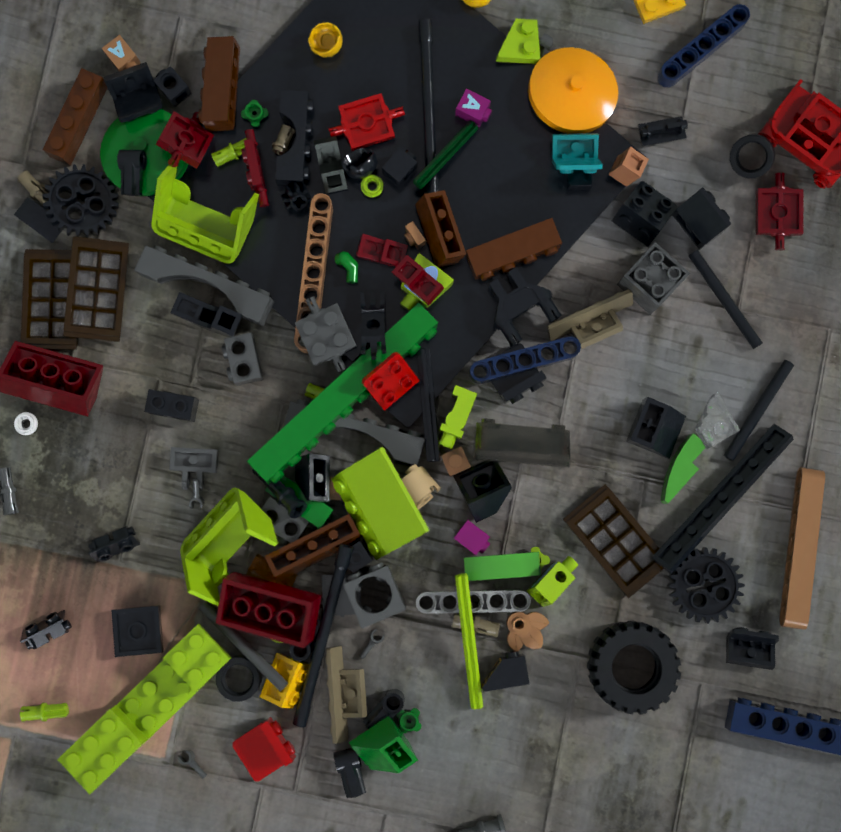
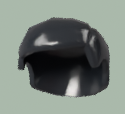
M360 147L344 157L341 161V166L349 177L362 179L374 172L378 161L372 149H369L370 152H368L364 147Z

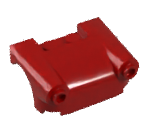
M800 79L758 134L766 137L773 144V147L781 146L815 171L813 178L815 179L814 183L818 187L823 189L831 188L841 176V108L820 93L817 94L813 91L810 94L800 86L803 82Z

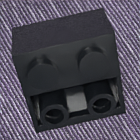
M703 187L672 214L699 250L722 234L731 225L727 212L717 206L713 194L710 191H706Z
M646 397L641 402L626 442L670 459L686 416L667 404Z

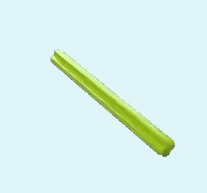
M460 573L455 575L470 705L475 710L483 708L468 575Z

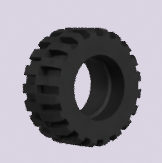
M618 622L613 627L604 629L603 634L600 637L597 636L593 641L595 644L588 653L590 656L589 661H587V669L590 674L588 677L596 693L614 709L624 711L627 714H633L634 712L647 714V710L652 709L655 711L659 709V705L662 702L666 704L671 699L669 697L671 692H676L678 688L675 685L676 681L681 679V672L678 671V666H681V660L677 657L676 653L678 651L675 645L659 629L643 622ZM628 645L645 647L652 654L655 662L654 673L651 679L644 686L637 689H628L621 686L615 680L612 673V664L616 654Z

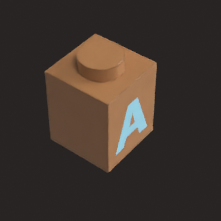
M120 35L102 47V50L118 71L141 64L136 54Z

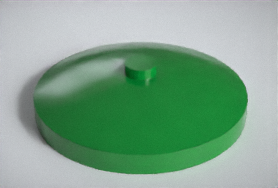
M160 109L153 114H146L137 117L133 121L123 123L117 118L109 126L102 139L100 159L105 174L119 189H121V170L117 164L118 151L121 149L144 150L147 156V166L143 171L142 196L155 195L157 178L169 165L168 161L172 156L171 153L155 144L170 119L171 113ZM181 159L176 171L175 179L180 180L188 167V163Z

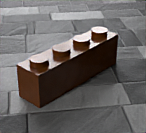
M234 36L207 37V46L204 47V58L206 61L205 67L202 68L204 86L200 90L202 109H199V121L207 131L234 130L240 46Z
M81 68L43 147V151L49 157L69 166L72 165L108 89L103 77Z
M553 218L468 249L465 256L474 279L481 278L482 281L494 277V273L502 270L503 273L511 271L519 263L524 262V265L536 261L540 255L545 254L548 257L559 252L558 249L561 247L562 241Z
M350 514L264 556L275 582L278 583L337 553L339 544L351 546L359 542L360 533Z

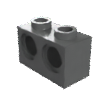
M250 332L234 336L233 338H224L225 345L222 346L224 358L229 360L230 367L227 368L229 381H233L236 386L264 380L254 335ZM239 343L244 344L245 349L243 353L234 354L235 345ZM244 365L249 366V374L245 377L239 376V368Z
M269 497L262 508L266 514L270 510L277 512L278 519L273 523L275 534L279 536L277 540L284 545L300 539L310 524L302 516L292 519L285 507L279 506L273 497ZM293 522L297 525L298 531L294 536L286 533L288 523Z

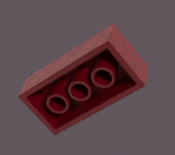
M233 572L223 578L216 624L305 648L314 640L322 595Z

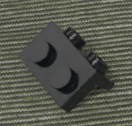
M744 627L732 629L726 637V663L773 670L775 668V644L779 641V636L773 635L769 631H748Z

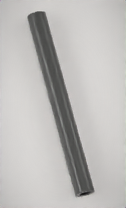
M208 601L201 605L199 610L279 691H282L288 685V682L236 629L216 624L218 611Z

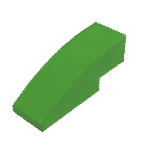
M694 433L686 437L671 460L662 486L660 501L663 504H668L699 470L692 462L708 445Z
M539 552L464 558L465 573L468 575V581L541 575Z

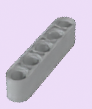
M519 589L470 590V595H476L479 598V604L472 608V613L522 612L527 610L531 603L528 593ZM457 590L421 592L416 597V607L420 612L426 614L459 613ZM496 594L502 597V604L499 607H492L490 605V598ZM517 594H523L526 599L521 607H517L513 603V599ZM448 595L455 597V606L446 608L443 605L444 597ZM423 596L432 598L433 604L430 608L425 609L420 606L419 601Z

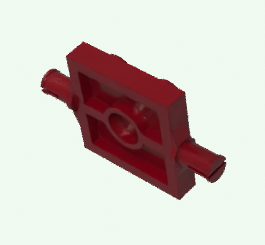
M173 111L155 145L172 154L168 161L170 166L175 160L172 167H177L180 159L196 169L201 163L214 135L199 124V116L196 118L199 112H194L192 118L189 119Z
M248 129L244 131L246 135V140H244L245 148L241 149L244 163H246L247 169L250 170L246 171V177L251 191H256L259 194V206L261 208L267 207L269 203L259 152L257 150L258 143L255 139L254 129Z
M775 173L774 187L758 188L756 190V235L775 237V250L782 251L785 250L784 237L801 236L804 234V189H791L785 186V173Z

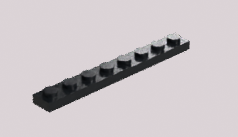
M773 424L653 555L652 559L654 562L672 574L794 440L793 435Z

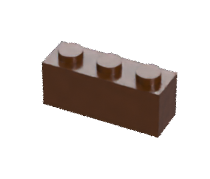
M442 190L424 194L415 206L434 263L438 268L457 264L466 255V251L446 192Z

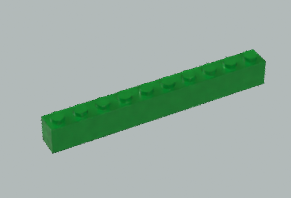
M420 303L415 305L385 333V354L381 353V342H377L376 360H372L369 348L366 351V355L362 354L247 460L248 464L268 485L271 482L274 484L284 476L283 471L289 465L293 467L302 459L300 455L306 449L311 451L319 443L317 439L321 435H328L336 427L335 422L341 417L343 419L348 417L353 411L352 407L357 402L362 403L370 396L369 391L362 384V379L394 352H398L403 359L408 355L413 356L421 348L420 343L425 339L429 341L437 333L438 321Z

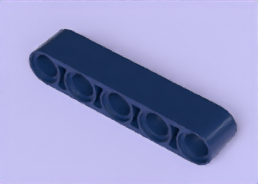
M742 4L733 6L666 61L657 76L659 84L665 88L674 86L740 32L750 18L748 7ZM733 16H739L742 21H736ZM716 29L722 30L725 35H719ZM699 43H704L708 49H702ZM682 57L689 58L691 63H685ZM665 71H671L674 77L666 76Z
M565 337L479 360L471 366L469 377L474 383L482 384L568 361L577 356L580 352L581 344L575 337ZM565 343H571L574 346L575 351L573 354H568L564 351L563 345ZM549 349L553 354L552 359L545 360L542 358L541 350ZM527 355L530 358V365H521L518 360L519 356ZM498 361H505L508 364L506 372L497 370L496 363ZM476 367H483L486 370V376L483 378L476 377L474 369Z

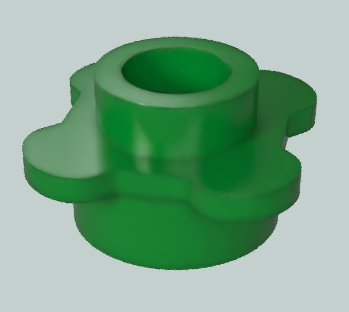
M251 100L245 109L241 111V116L243 119L249 120L253 127H258L260 121L268 116V110L262 108L257 100Z
M412 708L411 711L401 710L397 713V718L400 721L399 729L402 733L413 730L418 732L421 729L422 725L418 719L420 712L417 708Z

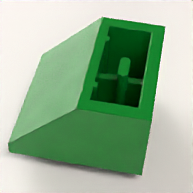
M389 716L349 742L353 750L371 770L400 773L418 761L408 739Z

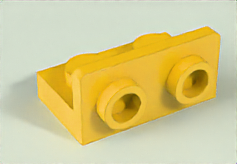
M633 0L643 24L682 10L686 6L684 0Z
M276 653L272 667L288 682V685L282 691H279L266 678L260 698L281 708L293 709L300 698V690L305 682L309 664L296 661L282 653Z

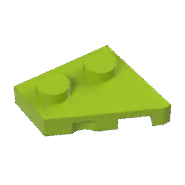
M516 18L496 57V62L537 64L540 60L537 20Z

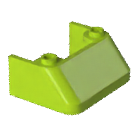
M174 160L171 166L168 165L157 178L151 222L153 231L161 237L226 264L233 263L238 257L253 224L259 194L254 193L245 207H236L229 217L190 200L191 191L184 182L175 179L177 167H172L175 162Z
M236 487L229 490L184 539L180 548L187 592L216 606H219L220 600L218 586L223 582V578L228 576L226 562L251 536L274 547L278 544L271 518L244 491Z

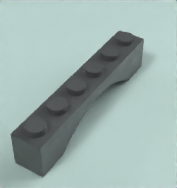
M145 245L134 270L139 275L160 284L175 280H194L209 284L223 292L230 299L236 311L242 314V318L264 327L274 304L273 299L269 297V292L257 288L256 291L248 288L249 284L237 279L236 282L228 280L229 276L222 272L216 271L213 274L207 271L208 267L195 262L192 265L187 263L188 259L183 256L174 254V257L166 254L167 251L159 246L154 245L151 248Z
M297 399L296 403L290 402L284 426L310 402ZM350 414L345 419L341 417L334 423L336 425L334 429H350L369 435L381 443L390 452L395 461L409 465L416 464L418 466L425 441L424 438H421V433L408 430L407 434L399 432V427L386 424L385 427L377 426V421L368 418L359 421L354 419L355 415Z

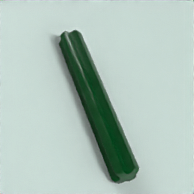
M472 120L468 121L413 180L414 185L422 189L478 130V125Z

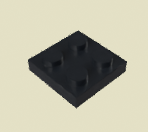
M160 605L111 610L115 657L163 652Z

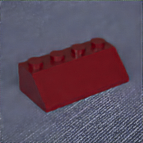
M14 341L0 367V392L88 417L97 398L103 365Z

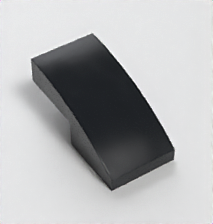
M29 197L26 198L14 214L51 243L62 232L58 231L59 223L51 225L53 217L47 218L45 214L47 211Z

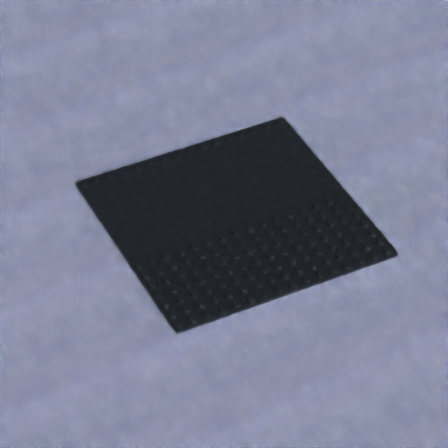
M312 0L238 80L234 130L208 131L214 137L197 169L188 164L180 181L189 187L191 201L229 217L236 207H245L256 191H251V187L248 184L246 171L250 170L247 169L242 155L238 156V160L235 158L217 167L211 153L229 146L230 142L234 144L245 139L244 131L254 129L269 206L261 208L258 199L253 224L238 257L233 263L223 264L243 282L249 284L252 290L256 291L257 288L269 292V297L274 301L272 308L296 328L295 322L297 320L311 200L319 193L328 195L333 205V215L321 309L337 303L348 327L361 338L360 291L365 293L366 309H369L370 291H375L376 308H380V292L385 291V333L409 312L400 305L407 294L401 289L402 282L392 274L395 267L355 257L362 234L408 245L406 255L415 260L416 256L420 253L435 265L415 206L425 194V186L419 189L413 183V180L425 168L421 44L419 41L420 19L429 18L432 20L436 155L468 123L455 116L456 107L465 90L468 89L491 100L489 109L492 110L488 121L482 122L480 128L478 127V130L437 173L439 191L445 190L465 251L553 218L562 241V245L558 249L559 252L548 257L545 254L540 255L536 261L524 265V262L515 265L527 283L538 285L626 187L608 175L616 157L630 146L639 153L641 152L605 122L598 129L588 132L599 134L598 158L603 164V169H597L596 173H591V190H568L567 174L560 173V170H556L552 163V134L567 133L557 131L545 124L537 116L529 100L528 83L536 64L496 62V57L507 36L476 9L466 5L463 0ZM329 22L339 28L343 42L337 54L332 57L323 58L311 50L308 38L311 30L317 24ZM281 90L308 91L310 99L314 101L313 113H309V121H312V135H308L307 144H311L310 158L306 157V166H309L310 172L309 180H305V185L311 199L307 200V208L298 210V212L292 207L289 210L286 208L281 194L285 193V186H278L275 181L276 157L280 155L272 151V143L276 142L281 125L290 126L289 130L291 128L294 129L290 123L281 119L279 113ZM382 93L384 102L389 110L403 106L405 116L392 119L395 138L364 147L368 152H370L369 149H372L376 154L378 164L372 174L382 179L384 185L382 193L375 198L365 196L361 190L363 178L353 179L345 171L348 189L325 193L314 141L331 137L328 128L341 125V115L338 106ZM251 100H257L262 108L268 110V116L260 121L258 127H253L249 120L243 119L241 116V111L245 109ZM199 123L205 130H207L202 123ZM296 130L288 146L289 150L295 142ZM344 134L336 136L341 161L352 152L349 141ZM399 148L404 151L409 150L417 158V169L400 188L382 174V167ZM374 183L368 185L370 190H375L377 187ZM155 195L148 196L154 202ZM320 202L317 204L316 209L323 211L328 207V204ZM412 221L426 240L425 246L419 250L415 245L410 246L404 237V234H406L405 226ZM318 224L314 227L313 231L315 233H322L325 230V226ZM315 246L312 248L311 254L318 256L322 253L323 249ZM342 251L348 252L358 262V283H346L347 269L342 265L336 264L334 258L337 253ZM466 256L457 264L439 267V269L454 279V282L445 293L428 308H425L438 321L437 333L429 341L425 339L419 344L421 348H430L435 399L497 331L494 327L498 302L488 286L489 283L498 279L507 294L515 290L507 276L508 272L503 273L501 270L494 273V277L482 281L481 278L475 280ZM311 269L308 272V277L312 279L317 278L320 271L318 269ZM310 291L306 294L305 299L307 300L311 297L316 299L317 293ZM369 322L367 324V328L371 330L380 327V324L377 322ZM416 352L413 356H406L404 360L419 379ZM341 356L346 368L353 364L346 357ZM420 381L386 409L406 427H410L422 414Z

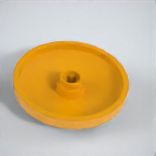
M566 47L547 53L537 62L529 79L528 96L533 110L545 124L563 133L584 134L598 129L609 119L617 104L618 85L612 70L600 57L584 49Z

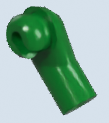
M342 251L337 253L334 258L336 264L342 265L347 269L346 283H358V262L348 252Z

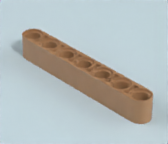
M323 193L316 194L311 200L296 322L303 319L304 315L311 313L305 301V296L308 292H316L317 298L315 300L319 309L322 306L333 215L331 199ZM320 202L328 204V207L323 211L316 209L317 204ZM322 224L325 226V230L322 233H315L313 231L314 227ZM315 246L323 249L322 253L318 256L311 254V250ZM311 269H318L320 274L317 278L312 279L308 277V272ZM296 327L294 343L298 350L308 353L306 347L300 345L301 336Z
M800 467L796 474L779 620L781 627L806 630L809 623L825 486V472L823 470Z

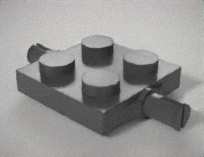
M315 297L308 298L305 301L311 313L306 318L295 322V325L313 365L316 366L322 362L333 360L337 372L340 373L342 370L347 369L341 356L357 347L355 340L337 303L330 307L319 309Z

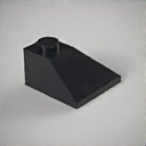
M495 456L453 476L476 523L496 514L512 489Z

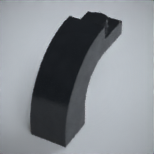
M179 292L170 312L172 315L189 321L194 325L230 338L234 337L242 318V314L221 305L216 307Z

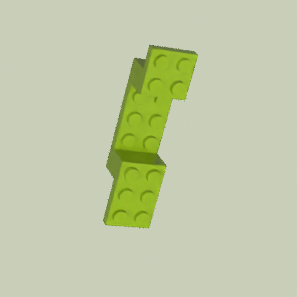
M197 624L163 657V661L57 759L89 795L149 740L231 659L200 624Z

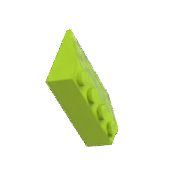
M383 447L346 468L331 479L335 491L341 496L346 511L351 514L356 523V528L366 541L367 548L375 560L430 531Z

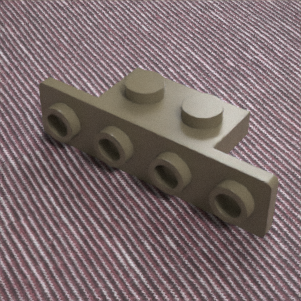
M628 289L618 292L614 296L598 301L583 310H578L568 317L555 320L547 326L550 340L554 341L572 332L574 337L579 340L581 349L623 331V325L615 313L633 305L632 291Z
M335 646L326 649L325 661L328 669L327 686L330 697V733L333 744H339L349 739L347 718L366 717L367 704L364 669H344L342 646Z

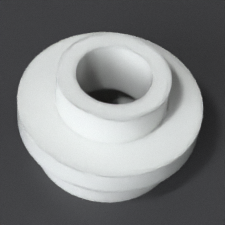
M23 412L15 418L14 427L21 435H31L37 430L38 420L35 415ZM26 420L30 421L28 428H25L23 425Z

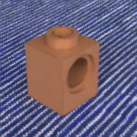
M630 146L616 157L608 175L627 187L641 177L649 159Z

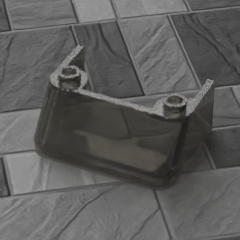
M481 419V423L475 424L472 462L482 460L559 467V470H564L570 467V431L565 430V425H551V428L495 424L494 419Z

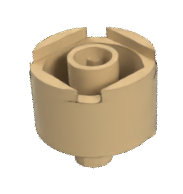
M416 464L407 469L405 472L406 476L401 479L418 510L433 498L431 493L434 490L438 493L441 489L423 466L418 467Z

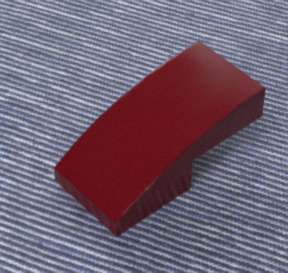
M362 234L355 257L396 267L404 259L408 245Z
M408 255L392 271L393 275L427 305H430L444 289L442 284L430 276L422 266Z

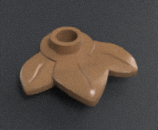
M535 611L528 614L524 612L511 613L506 621L509 630L507 643L514 651H519L523 645L531 649L541 648L543 636L540 630L549 624L548 619ZM521 620V626L515 627V623Z

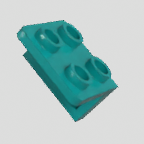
M552 134V163L556 170H560V173L571 174L574 173V170H583V173H596L597 169H603V164L598 158L599 134Z

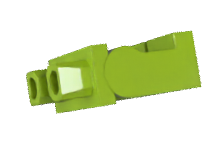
M455 385L451 397L457 400L453 410L446 416L445 424L442 423L440 427V432H443L439 445L452 449L456 438H462L464 433L462 429L467 422L477 393Z

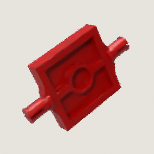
M382 93L338 106L341 115V125L328 128L331 137L344 134L349 141L351 150L354 151L360 147H368L394 139L392 119L405 116L403 106L389 110L384 102Z

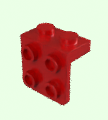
M394 352L362 379V384L369 391L371 397L385 411L420 380L398 352Z
M271 717L232 743L237 755L256 782L262 780L284 765L286 767L296 757L293 745L289 740H285L281 734L283 733L281 726L276 720L273 721Z

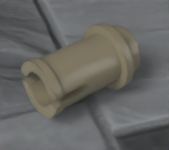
M281 125L276 142L272 143V151L277 155H283L289 151L288 146L295 133L293 128L289 130L290 126Z

